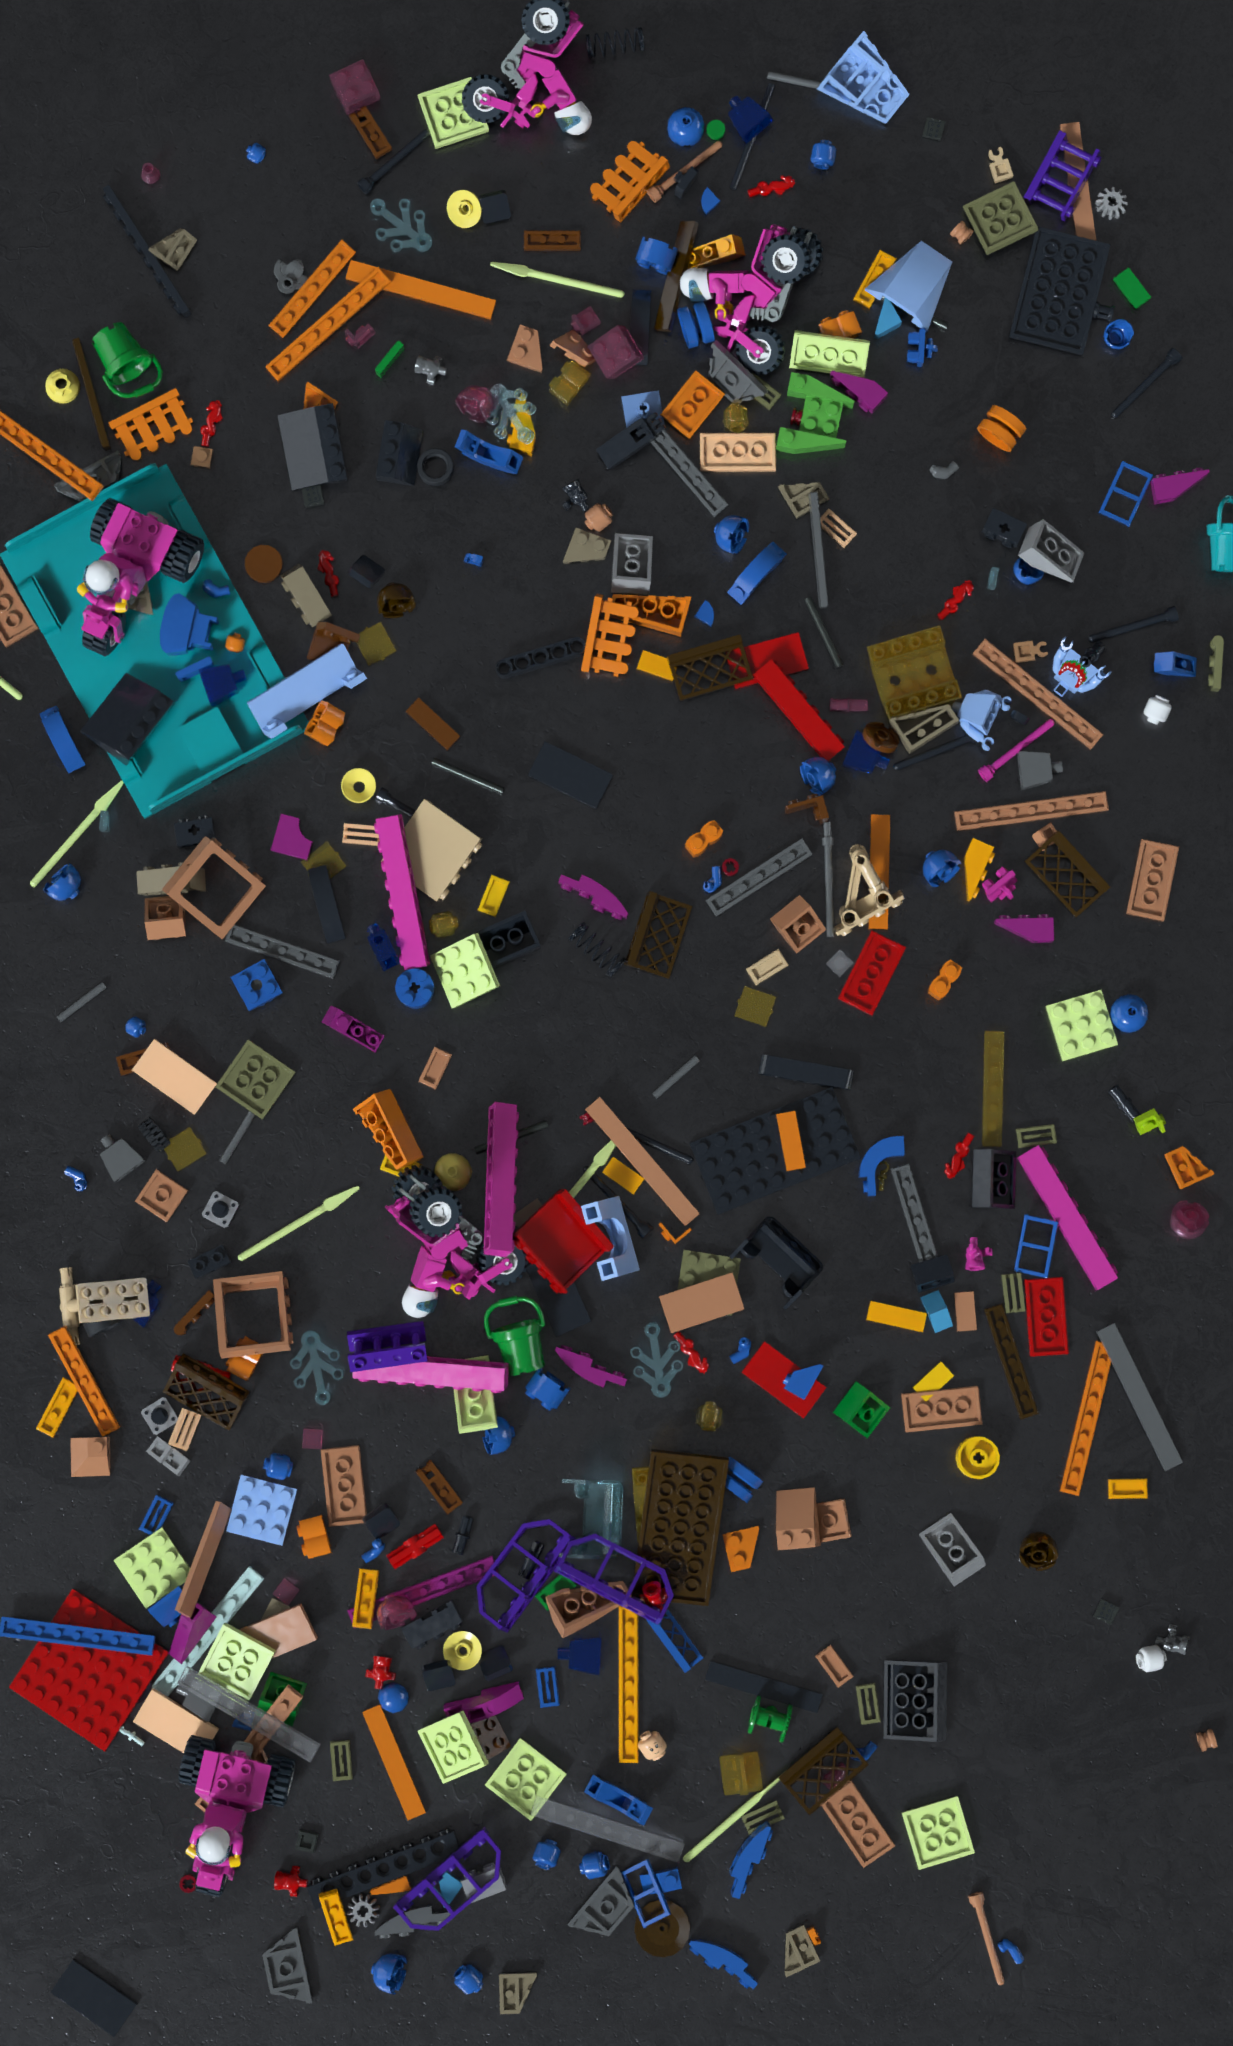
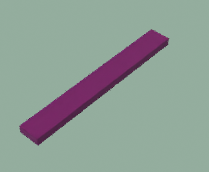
M493 1555L376 1599L373 1621L481 1581L495 1562ZM351 1608L347 1611L353 1623L354 1608Z

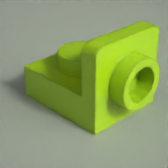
M1154 1108L1133 1118L1140 1135L1156 1127L1159 1128L1161 1133L1166 1132L1164 1128L1166 1121L1163 1115H1158Z

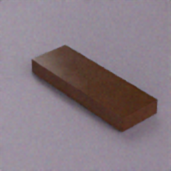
M524 230V251H581V230Z
M420 698L406 710V713L447 751L460 738V735Z

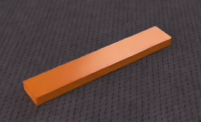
M341 239L268 326L283 338L356 251Z
M871 814L870 862L880 880L884 881L889 889L890 815ZM880 894L878 899L883 900L887 895ZM888 908L885 909L886 912L879 917L874 915L869 918L868 929L888 930Z
M65 1325L48 1334L102 1437L119 1429L120 1426L67 1326Z
M379 1704L363 1711L366 1723L407 1820L426 1813L381 1705Z

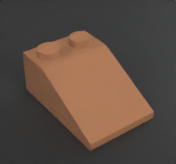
M815 1487L777 1491L776 1536L778 1550L821 1546Z

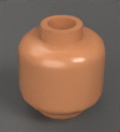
M597 503L586 511L585 517L587 520L584 522L590 530L595 529L600 532L611 524L613 513L606 504Z

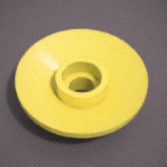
M459 190L454 192L448 199L447 213L450 220L458 227L470 228L480 220L482 207L474 193L468 190Z
M459 1631L447 1638L443 1647V1655L445 1660H450L452 1668L468 1670L479 1662L482 1655V1646L474 1634L467 1631ZM461 1647H465L467 1649L466 1654L460 1653Z

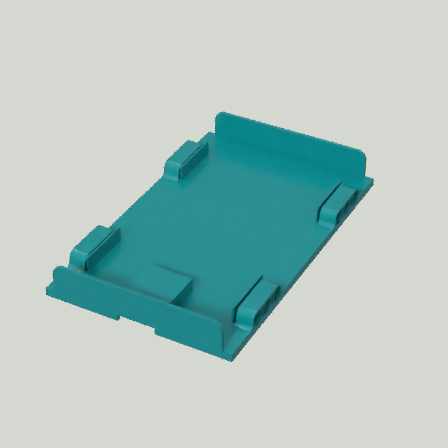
M155 463L150 464L100 491L93 501L87 498L5 544L7 550L2 552L0 556L89 719L125 673L154 687L174 701L170 711L127 766L108 753L144 819L212 783L211 781L242 764H247L305 732L309 721L304 712L285 723L287 730L272 739L264 735L247 702L285 678L167 464L159 468ZM113 498L145 516L150 511L155 512L168 521V526L203 539L204 552L199 567L187 582L182 583L162 574L161 569L148 581L154 615L131 609L123 612L126 616L124 638H121V643H118L113 652L105 657L82 645L83 630L81 628L84 624L83 612L87 605H92V603L85 596L82 597L78 593L77 587L84 582L83 577L88 566L94 561L99 560L106 553L103 546L91 541L90 529L99 507L107 499ZM210 579L217 587L228 585L230 594L213 598L204 592L202 588L203 581ZM88 585L93 595L97 597L98 591L91 589ZM180 593L197 604L200 613L218 618L219 625L212 624L208 643H211L214 647L213 651L194 647V650L189 651L188 654L168 656L162 650L160 645L162 618L166 605L174 594ZM234 633L241 634V637L245 639V646L242 652L236 653L227 650L225 643L228 635H234ZM210 656L215 665L214 667L183 682L179 681L175 672Z

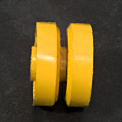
M973 1436L966 1438L959 1444L955 1460L957 1467L964 1475L974 1479H983L996 1471L999 1465L1000 1454L998 1448L991 1440L985 1437ZM979 1454L981 1458L977 1461L974 1460L973 1456Z

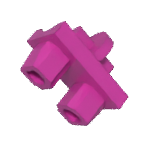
M1001 867L996 872V876L1000 879L994 884L989 878L982 883L990 902H993L998 897L1000 900H1003L1006 896L1010 900L1014 898L1011 892L1016 889L1014 884L1018 880L1012 870L1009 872L1004 867Z

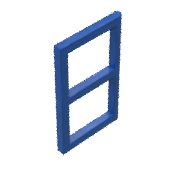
M1122 461L1099 513L1130 527L1153 474ZM1123 467L1148 477L1139 497L1115 486ZM1112 491L1137 501L1128 521L1104 510Z
M1028 1214L1024 1215L1014 1272L1048 1278L1058 1221ZM1028 1220L1053 1225L1049 1247L1024 1241ZM1023 1246L1048 1251L1044 1273L1019 1268Z
M649 1859L620 1872L643 1928L671 1915ZM646 1866L654 1887L635 1896L627 1874ZM656 1891L665 1913L646 1922L637 1900Z

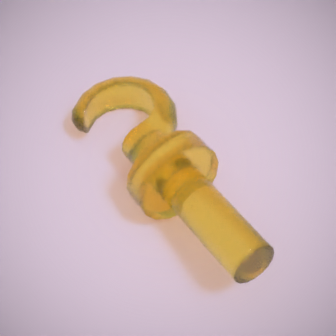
M885 1161L879 1163V1165H887V1169L881 1170V1173L878 1174L880 1191L884 1190V1181L887 1179L885 1173L890 1168L889 1164Z

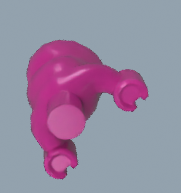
M971 1237L970 1244L966 1248L967 1262L965 1269L970 1271L985 1269L982 1257L992 1256V1248L980 1249L978 1247V1238Z

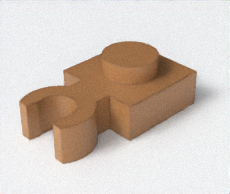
M1033 641L1013 643L1015 662L1035 661V655L1039 657L1047 656L1048 652L1040 651L1041 646L1047 645L1046 642H1039L1037 646H1033Z

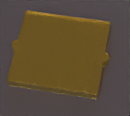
M381 622L370 628L366 627L364 631L359 633L360 637L356 643L368 666L379 660L383 661L385 657L396 652Z
M325 842L311 853L308 861H301L307 871L311 868L327 865L330 879L346 867L338 856L339 853L335 852L328 842Z
M744 986L741 998L737 1001L739 1004L735 1017L766 1027L770 1014L773 1013L772 1008L776 997Z
M191 1127L169 1140L171 1144L164 1149L168 1155V1160L172 1161L177 1171L182 1170L206 1155L205 1150L200 1144V1139H197Z

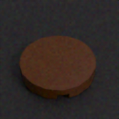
M269 545L253 547L245 558L247 574L259 583L274 581L282 571L283 561L281 555L275 548Z
M869 722L862 733L868 745L880 752H894L900 741L896 732L890 727L888 729L884 727L885 724Z

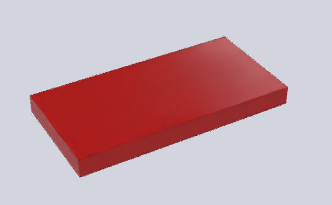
M799 632L744 647L752 675L771 659L773 662L777 661L782 666V672L785 676L809 670ZM740 649L732 650L728 657L738 662L742 656ZM727 660L730 673H732L737 664ZM738 666L734 673L739 678L748 676L746 669ZM753 677V680L734 685L736 690L758 684V682Z
M872 930L838 999L872 1016L906 947Z
M1063 1277L1024 1279L1030 1357L1069 1354Z
M765 1341L741 1372L803 1419L827 1388L815 1380L805 1400L784 1389L785 1384H783L786 1375L788 1373L792 1374L793 1371L800 1370L801 1368Z

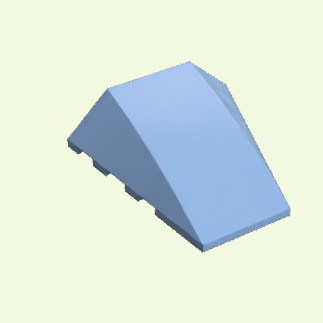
M863 31L826 75L817 90L886 124L909 96V93L897 76L892 73L887 62L882 59L875 45L870 42L867 34Z
M920 241L866 287L865 291L878 300H881L884 296L912 315L914 318L911 322L921 329H926L925 332H927L952 261L923 241Z

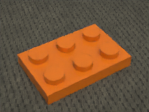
M695 370L660 416L690 439L725 394Z

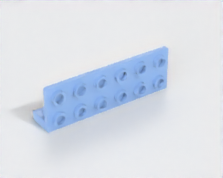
M341 643L248 701L247 704L264 735L272 739L287 730L285 725L287 721L341 687L347 686L352 689L367 678L364 672L356 668L346 647Z

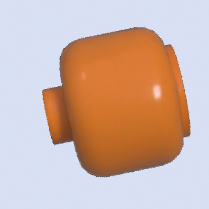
M234 633V635H228L225 643L227 650L236 653L242 652L245 646V639L241 637V634Z

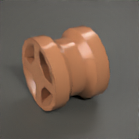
M961 221L951 231L950 235L956 237L958 243L962 245L974 231L968 228L964 221Z
M1208 1729L1205 1733H1196L1202 1752L1207 1751L1210 1747H1218L1212 1729Z

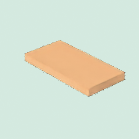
M700 433V472H776V433Z
M155 1038L132 1069L136 1074L194 1115L217 1085L214 1080Z
M154 1688L133 1720L140 1727L183 1753L191 1735L213 1740L219 1730L218 1727L205 1721Z

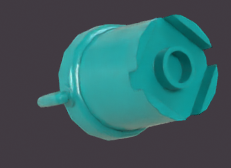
M1230 495L1223 498L1219 504L1217 523L1206 525L1207 535L1210 536L1211 571L1233 572V523H1222L1224 504H1233V496Z

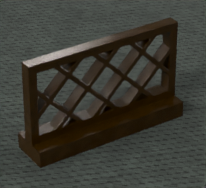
M740 634L667 655V661L680 701L753 680ZM740 649L742 656L738 662L728 657L732 650ZM720 655L725 658L720 667L710 662L713 656ZM701 660L706 663L702 673L692 668L695 661ZM726 660L737 664L732 673L722 669ZM682 665L688 668L684 678L676 674L674 667ZM708 665L718 669L714 679L704 674ZM738 666L746 669L747 677L739 678L734 675ZM690 670L700 675L696 684L686 680ZM720 671L730 676L727 683L722 684L716 681ZM702 676L712 681L707 689L697 686ZM684 682L694 687L691 693L683 695L681 691V686Z
M1059 830L1025 860L1027 865L1075 917L1079 916L1097 898L1111 888ZM1052 841L1058 846V855L1046 854L1047 846ZM1060 849L1065 855H1060ZM1036 856H1044L1043 868L1035 867L1030 861ZM1046 857H1058L1057 868H1046ZM1060 857H1067L1071 860V869L1059 868ZM1046 870L1057 871L1056 882L1047 881L1045 878ZM1059 871H1070V882H1059ZM1073 871L1084 874L1083 883L1072 882ZM1058 884L1070 885L1069 896L1058 893ZM1072 885H1083V896H1071ZM1086 885L1094 886L1099 892L1093 897L1085 896ZM1071 898L1083 899L1082 907L1077 912L1071 907Z
M651 891L647 892L624 965L669 979L692 906ZM658 900L665 901L669 909L659 913L656 907ZM677 907L686 909L684 917L677 919L673 911ZM670 911L675 921L666 926L661 915ZM658 917L663 928L654 932L651 922ZM676 923L680 931L677 936L672 938L667 927ZM665 929L669 940L660 944L656 933ZM653 935L657 946L648 950L645 941L646 938ZM671 941L674 950L673 953L666 956L662 945ZM659 947L663 958L654 962L650 951ZM647 953L652 964L646 967L639 965L640 956ZM664 959L668 965L666 973L660 972L656 966L658 962Z
M183 1353L176 1362L163 1393L223 1428L230 1430L250 1391ZM179 1371L186 1375L187 1378L180 1379L177 1372ZM196 1381L203 1385V1388L197 1389L194 1382ZM189 1383L192 1390L185 1391L182 1384ZM178 1385L180 1392L171 1390L170 1386ZM211 1391L217 1393L220 1398L214 1399ZM206 1392L209 1400L202 1401L199 1393ZM194 1394L197 1402L190 1401L187 1395ZM227 1401H230V1402L236 1404L237 1407H236V1408H230V1406H229V1404H228ZM222 1402L225 1409L218 1410L216 1403ZM211 1404L213 1411L209 1412L205 1409L204 1405ZM221 1414H228L230 1422L228 1423L223 1420Z
M837 1727L779 1777V1780L810 1816L869 1764ZM843 1741L848 1745V1754L837 1753L838 1746ZM826 1756H834L833 1767L823 1766V1759ZM837 1757H847L846 1768L836 1767ZM850 1757L859 1758L862 1764L857 1768H849ZM811 1769H819L818 1780L808 1779V1772ZM822 1769L832 1770L831 1780H821ZM835 1771H846L845 1779L835 1781ZM797 1781L804 1782L803 1792H795L791 1786ZM807 1782L817 1783L816 1793H806ZM821 1783L831 1784L830 1792L820 1794ZM806 1796H816V1803L809 1809L805 1804Z

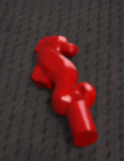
M782 175L781 179L783 181H772L769 185L767 182L761 181L757 187L749 189L747 192L749 197L758 194L766 196L773 190H775V193L782 195L785 190L790 187L793 188L795 180L790 176Z
M218 400L210 402L209 406L206 407L207 411H212L207 416V425H203L200 430L203 435L201 443L203 447H209L210 437L216 432L214 423H218L223 419L221 415L222 405Z
M322 550L318 555L319 564L317 569L322 573H326L324 582L329 586L331 597L339 596L337 590L339 577L333 575L334 568L329 560L333 561L334 557L331 556L330 552Z
M965 581L960 586L953 587L954 597L948 599L945 602V608L937 614L941 620L949 613H955L958 610L957 603L963 601L966 592L968 596L972 595L974 590L972 581Z
M967 1133L962 1142L956 1144L955 1149L958 1153L953 1155L951 1167L949 1163H945L946 1168L944 1172L949 1179L955 1177L959 1170L965 1168L962 1158L969 1153V1145L974 1138L970 1133Z
M678 1331L673 1337L680 1343L681 1351L690 1356L688 1358V1365L695 1367L699 1370V1373L705 1374L709 1368L707 1357H704L702 1362L698 1351L692 1349L694 1347L693 1340L686 1339Z

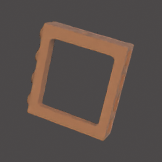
M205 836L161 890L214 934L223 939L266 886L261 882L263 878L255 872L251 874L248 871L249 867L240 860L238 863L234 860L235 855L231 851L221 849L222 844L214 837L209 839ZM213 853L218 855L252 885L220 925H216L181 896L183 888Z
M282 1271L213 1279L218 1345L221 1359L291 1350L290 1344H293L294 1340L293 1333L289 1332V1325H292L291 1314L287 1313V1307H290L289 1295L286 1296L285 1289H289L288 1278L284 1277ZM276 1288L278 1291L281 1340L235 1347L228 1346L225 1294Z

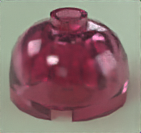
M468 386L455 399L460 411L463 414L465 412L471 415L469 419L474 422L484 423L493 412L494 402L490 391L485 387Z
M1186 1200L1178 1202L1174 1206L1170 1217L1172 1230L1175 1234L1185 1239H1194L1201 1236L1210 1222L1207 1210L1196 1202L1193 1204L1187 1203L1188 1201Z
M394 1594L384 1597V1601L377 1608V1620L380 1629L384 1627L385 1630L405 1625L404 1620L409 1618L412 1621L417 1615L409 1599L403 1596H395Z

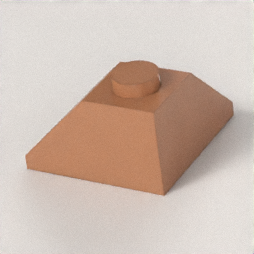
M110 1437L71 1438V1477L110 1476Z

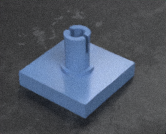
M659 390L621 396L626 428L641 417L647 418L655 412L658 414L655 419H661L662 423L660 425H665L664 418L660 416L662 407Z

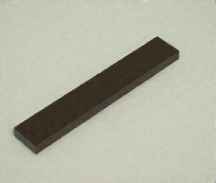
M680 221L674 245L678 252L671 272L667 273L654 325L656 331L672 332L682 293L680 278L688 269L699 225L696 221Z
M75 338L72 342L103 450H111L81 340Z
M1003 1303L984 1309L1020 1420L1039 1414Z

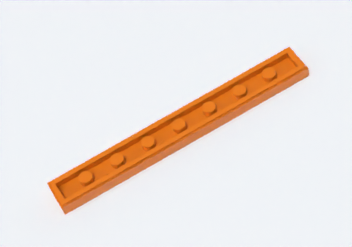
M351 260L346 279L360 283L377 267ZM380 268L391 280V283L383 290L490 320L492 318L496 305V300Z
M378 266L265 366L266 369L279 382L390 284L391 280Z
M0 411V435L91 501L96 498L104 487L100 482Z
M1100 1341L1095 1342L1060 1487L1061 1492L1077 1496L1080 1494L1111 1365L1107 1352Z

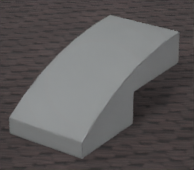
M159 1436L156 1437L146 1451L177 1476L182 1474L191 1461Z

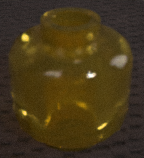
M732 403L724 410L725 427L734 433L744 431L749 424L747 408L739 403Z
M450 911L434 913L432 918L429 919L430 931L436 937L451 936L458 927V919Z
M705 1402V1405L698 1407L696 1422L704 1431H716V1428H719L722 1424L723 1411L720 1407L716 1406L715 1402Z

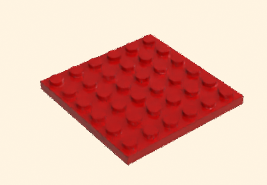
M75 1589L71 1590L51 1623L142 1634ZM38 1641L9 1688L106 1752L168 1656L169 1651L157 1643L154 1644V1651L151 1656Z

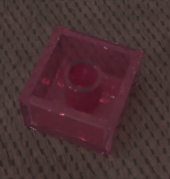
M363 59L329 75L330 82L346 115L360 109L364 105L367 106L380 100L379 91Z
M617 325L587 346L608 379H615L644 359L626 327Z

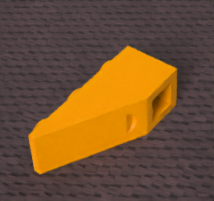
M731 234L693 248L688 269L712 266L746 256L742 237Z
M521 393L520 398H516L514 409H517V414L512 416L510 427H513L512 435H508L507 445L509 449L519 454L532 456L536 434L525 395Z
M975 838L971 840L964 856L967 901H970L972 897L976 898L980 890L977 887L979 880L983 881L987 874V870H985L987 862L991 864L995 855L992 852L993 846Z

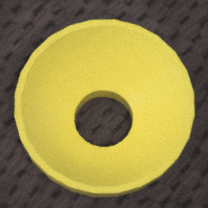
M57 369L46 380V392L57 403H69L78 396L80 381L72 371ZM61 378L67 381V385L63 389L56 387L57 380Z
M352 769L342 779V792L351 802H366L375 793V778L365 769ZM357 782H362L365 785V789L361 793L354 791V784Z

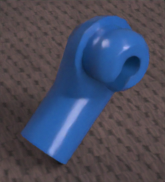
M210 579L203 581L202 588L204 592L213 598L230 594L228 585L217 587Z
M742 1337L739 1340L738 1351L729 1356L733 1364L749 1356L751 1341L746 1337Z
M1002 1939L1003 1941L998 1943L1000 1951L1005 1952L1008 1950L1016 1964L1022 1963L1024 1957L1019 1948L1008 1939Z

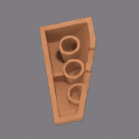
M623 1581L608 1583V1586L614 1589L620 1588L626 1593L628 1591ZM583 1586L577 1589H561L545 1598L553 1623L562 1638L583 1629L620 1606Z

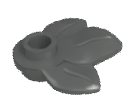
M279 259L275 264L274 275L278 279L277 286L282 293H292L295 289H299L309 278L302 275L303 263L299 259L293 260L288 265ZM284 281L290 282V286H285Z

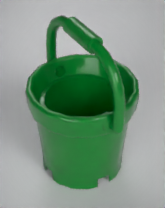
M122 322L113 323L115 326L113 329H109L107 326L100 330L93 337L94 342H92V345L106 369L105 375L102 378L108 388L114 394L123 398H137L153 391L159 385L163 376L162 367L155 355L149 354L146 349L142 348ZM152 361L156 365L158 377L152 384L150 383L136 389L132 393H122L113 386L121 385L137 378L150 366Z
M517 1295L499 1299L498 1302L492 1304L486 1310L484 1326L488 1339H493L498 1344L504 1363H509L508 1376L520 1375L522 1372L529 1373L543 1368L545 1363L539 1332L542 1329L541 1327L545 1326V1321L540 1306L531 1298L518 1297ZM525 1301L532 1304L538 1313L539 1319L524 1320L499 1327L493 1331L490 1330L489 1316L496 1307Z

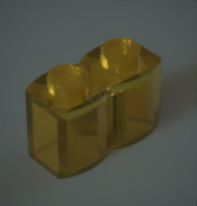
M573 360L570 363L566 362L560 370L562 374L558 378L554 377L549 384L551 387L549 392L567 406L591 377L588 371Z

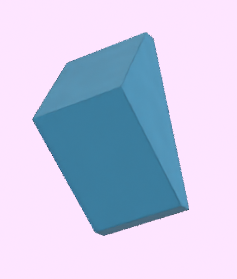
M887 298L884 299L874 335L875 339H879L899 328L902 323L893 305Z
M939 1290L920 1297L935 1333L953 1326L948 1308Z
M447 1870L442 1874L444 1878L439 1884L442 1897L450 1904L461 1889L462 1883L461 1879Z

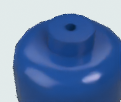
M254 143L252 146L249 145L246 149V152H248L247 159L254 163L261 162L266 154L265 147L259 143Z
M138 1017L130 1018L126 1023V1032L136 1038L141 1034L143 1035L146 1032L145 1021Z

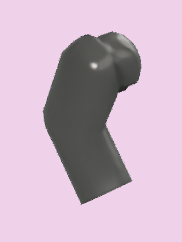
M954 461L947 467L934 464L930 467V473L935 478L947 479L959 467Z

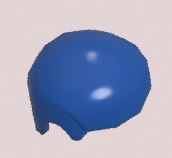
M1114 320L1105 328L1104 341L1112 349L1120 350L1130 344L1134 330L1127 320Z
M1022 558L1017 559L1013 567L1017 579L1026 585L1036 583L1044 575V571L1031 567Z
M390 1682L384 1684L383 1688L379 1690L378 1700L383 1709L396 1713L403 1711L408 1705L409 1695L405 1687L398 1683Z

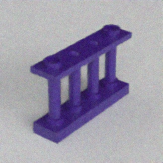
M1059 130L1024 195V201L1032 205L1034 200H1039L1061 211V220L1065 222L1066 218H1070L1075 209L1073 205L1093 168H1097L1101 162L1100 150L1096 148L1092 155L1068 143L1067 134ZM1066 150L1089 161L1084 172L1059 160L1058 155L1060 151ZM1058 167L1080 178L1076 187L1073 188L1051 177L1049 174L1051 168ZM1047 183L1071 196L1067 204L1064 205L1042 194L1041 186Z
M423 1321L347 1331L350 1352L354 1351V1353L348 1354L350 1372L428 1362L425 1343L420 1344V1342L426 1341ZM412 1343V1345L401 1346L402 1344ZM393 1346V1348L381 1349V1347ZM374 1349L372 1351L362 1352V1350Z

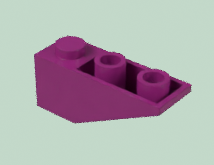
M836 371L830 372L831 383L837 388H843L846 396L858 401L860 408L865 412L869 411L873 414L888 396V392L874 380Z
M1196 468L1189 473L1177 471L1171 476H1166V474L1156 475L1150 482L1154 505L1173 502L1209 474V469Z
M1047 914L1037 915V918H1029V915H1018L1017 919H1010L1009 915H1002L994 921L995 925L1032 943H1052L1054 941L1053 918H1049Z
M330 1006L322 1020V1023L373 1052H376L384 1038V1035L333 1006Z
M197 1602L191 1618L181 1615L169 1654L182 1664L217 1617Z

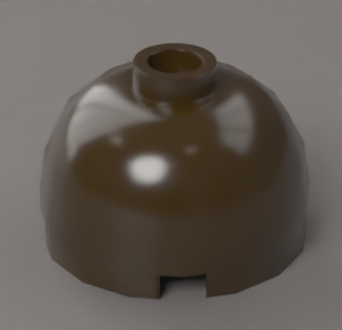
M392 582L387 584L380 590L377 596L379 614L382 613L385 618L404 616L403 612L407 610L409 613L412 612L416 605L412 591L406 585Z
M1044 1532L1030 1533L1023 1539L1020 1545L1019 1558L1021 1563L1026 1568H1036V1571L1051 1568L1055 1565L1058 1558L1056 1541Z

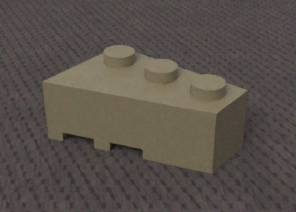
M298 563L280 574L283 580L281 582L286 592L290 591L293 598H291V601L296 609L300 607L303 614L301 617L306 625L310 623L314 627L318 622H322L332 616L301 564Z
M949 704L889 720V724L909 754L959 722Z
M178 863V867L161 865V869L143 867V871H137L138 894L145 896L166 894L161 889L183 863ZM200 868L183 888L182 893H188L191 890L206 892L204 868Z

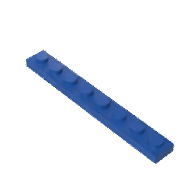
M1 1617L0 1636L151 1656L154 1651L155 1636Z

